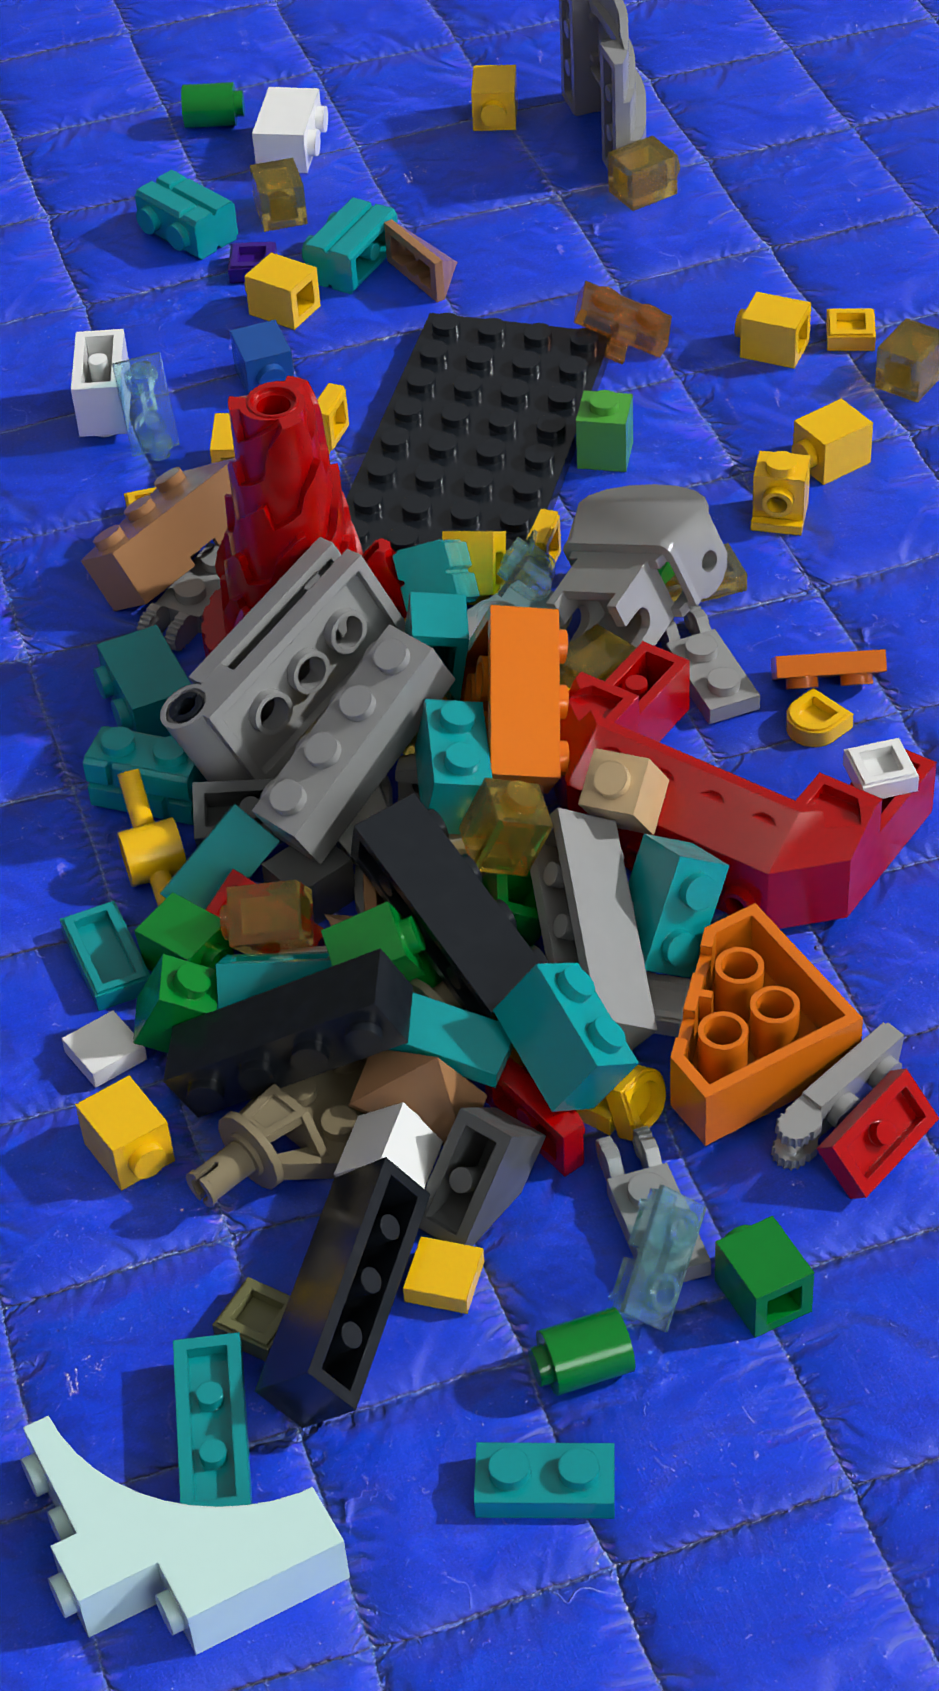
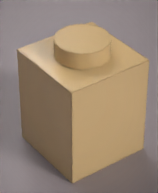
M594 748L578 805L589 815L616 821L617 828L654 835L669 779L649 758Z

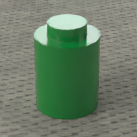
M234 82L185 84L181 87L182 115L185 128L237 126V117L245 116L243 90H235Z
M615 1307L537 1330V1345L528 1348L529 1361L538 1385L540 1387L550 1385L556 1396L634 1372L636 1368L629 1333L622 1316Z

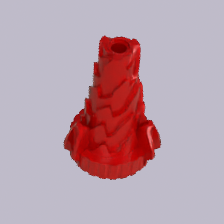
M287 376L285 381H273L259 385L250 391L248 395L239 397L229 396L228 408L236 460L229 461L227 465L231 494L224 496L227 529L217 550L215 563L216 574L220 578L221 588L215 590L209 598L210 603L205 606L202 614L203 622L201 623L205 656L207 657L319 537L333 542L341 555L346 549L362 555L402 617L406 618L407 612L401 592V587L405 585V582L398 580L392 557L396 552L391 548L390 541L381 538L375 540L363 554L360 540L351 521L349 506L341 488L338 463L330 464L322 412L309 382L299 377Z

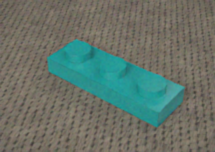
M240 1332L173 1340L180 1503L213 1507L253 1504L243 1350Z

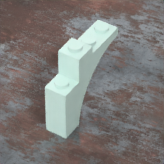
M49 1415L23 1427L31 1453L20 1459L25 1475L36 1497L48 1492L55 1505V1508L47 1511V1515L58 1540L57 1543L51 1545L58 1574L49 1577L48 1582L64 1618L77 1613L88 1637L98 1634L157 1604L170 1633L175 1635L184 1631L197 1655L350 1578L344 1540L313 1487L273 1501L240 1506H196L164 1501L136 1492L94 1469L65 1441Z

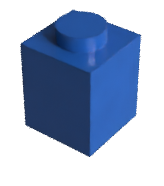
M276 320L230 330L235 371L247 395L259 385L273 381H285L287 376H294L292 352Z

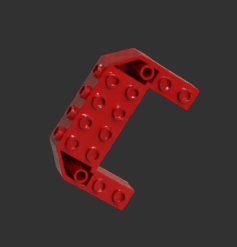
M644 641L637 646L605 681L580 672L569 690L567 716L564 720H560V740L568 742L569 765L566 775L561 776L553 787L559 808L588 814L578 803L594 748L649 758L669 779L654 836L694 843L728 864L729 869L716 909L731 915L756 903L779 929L847 918L931 814L933 809L937 762L908 750L906 752L919 775L918 791L882 799L854 787L852 782L846 784L819 772L795 801L660 743L664 736L689 710L690 660ZM617 828L624 855V865L632 872L644 833Z

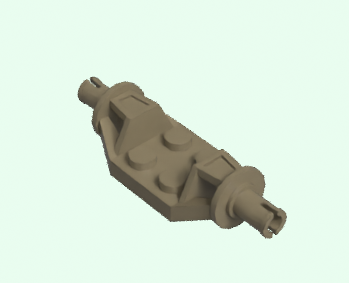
M417 978L409 981L413 986L414 993L463 1009L443 981L433 988ZM368 1057L283 1088L273 1084L261 1096L252 1098L239 1113L230 1111L219 1120L218 1130L225 1147L198 1168L186 1174L187 1184L199 1201L204 1198V1205L212 1207L218 1202L219 1198L246 1177H249L261 1187L271 1190L283 1180L336 1178L334 1172L357 1117L364 1114L348 1107ZM285 1135L297 1144L300 1149L277 1154L271 1142Z

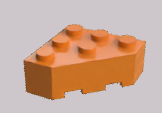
M490 605L469 640L460 701L483 702L494 786L493 791L548 794L561 776H565L567 773L569 745L567 741L560 740V720H564L567 716L569 692L567 685H560V664H564L567 658L568 633L565 629H559V609Z
M756 903L705 927L700 944L695 973L692 974L683 1007L681 1027L678 1037H675L670 1056V1105L705 1146L798 1099L804 1090L862 1040L863 1017Z

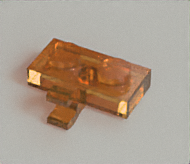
M585 281L578 294L574 323L608 336L605 358L623 364L629 345L661 358L669 343L672 316L663 313L653 305L641 304L622 296L612 288L598 286Z

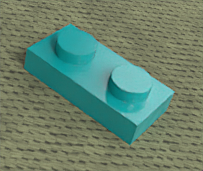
M476 1442L475 1518L615 1519L614 1443Z

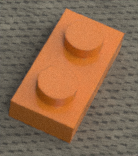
M886 649L787 655L771 658L772 680L785 679L786 690L819 687L818 677L840 676V686L873 684V674L887 671Z

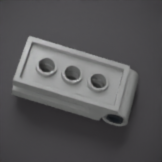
M319 537L188 676L193 684L180 688L166 700L160 712V720L208 782L275 778L294 754L299 740L311 731L328 708L332 695L336 690L345 685L359 666L369 645L378 640L389 624L405 632L406 621L362 555L346 549L341 555L333 542Z

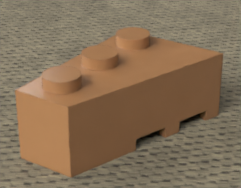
M235 458L182 471L180 467L168 470L155 480L154 485L156 489L150 495L137 499L124 510L126 518L119 525H113L105 529L94 538L93 543L96 547L81 562L114 611L146 605L196 566L191 558L211 540L214 541L216 546H220L227 529L224 496L231 494L227 465L229 461L236 460Z

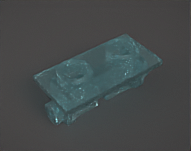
M160 352L112 363L132 456L150 453L151 459L154 461L169 458L171 456L169 449L180 445Z
M535 529L526 541L517 537L501 559L500 563L502 565L496 573L502 578L497 593L500 597L504 595L509 587L530 601H541L549 595L556 564L552 556L535 545L538 531Z
M660 1185L659 1189L650 1188L647 1199L640 1198L638 1206L640 1208L628 1245L639 1249L636 1259L623 1258L613 1292H610L608 1300L613 1302L612 1307L619 1311L623 1320L630 1322L638 1320L668 1333L707 1207L665 1185Z

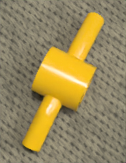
M134 769L117 775L133 827L117 832V837L131 886L136 887L150 883L159 906L166 899L160 894L161 890L186 862V856L174 818L170 817L154 821L140 770Z

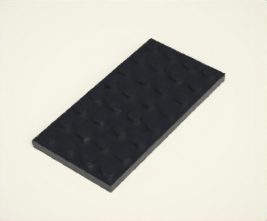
M430 313L346 498L351 521L356 529L363 554L375 540L381 538L390 541L391 548L397 553V550L435 540H442V531H506V587L518 579L527 576L526 539L540 509L553 510L577 447L576 418L584 390L598 391L613 351V333L599 332L590 328L554 327L544 323L509 322L498 318L463 317L453 313Z

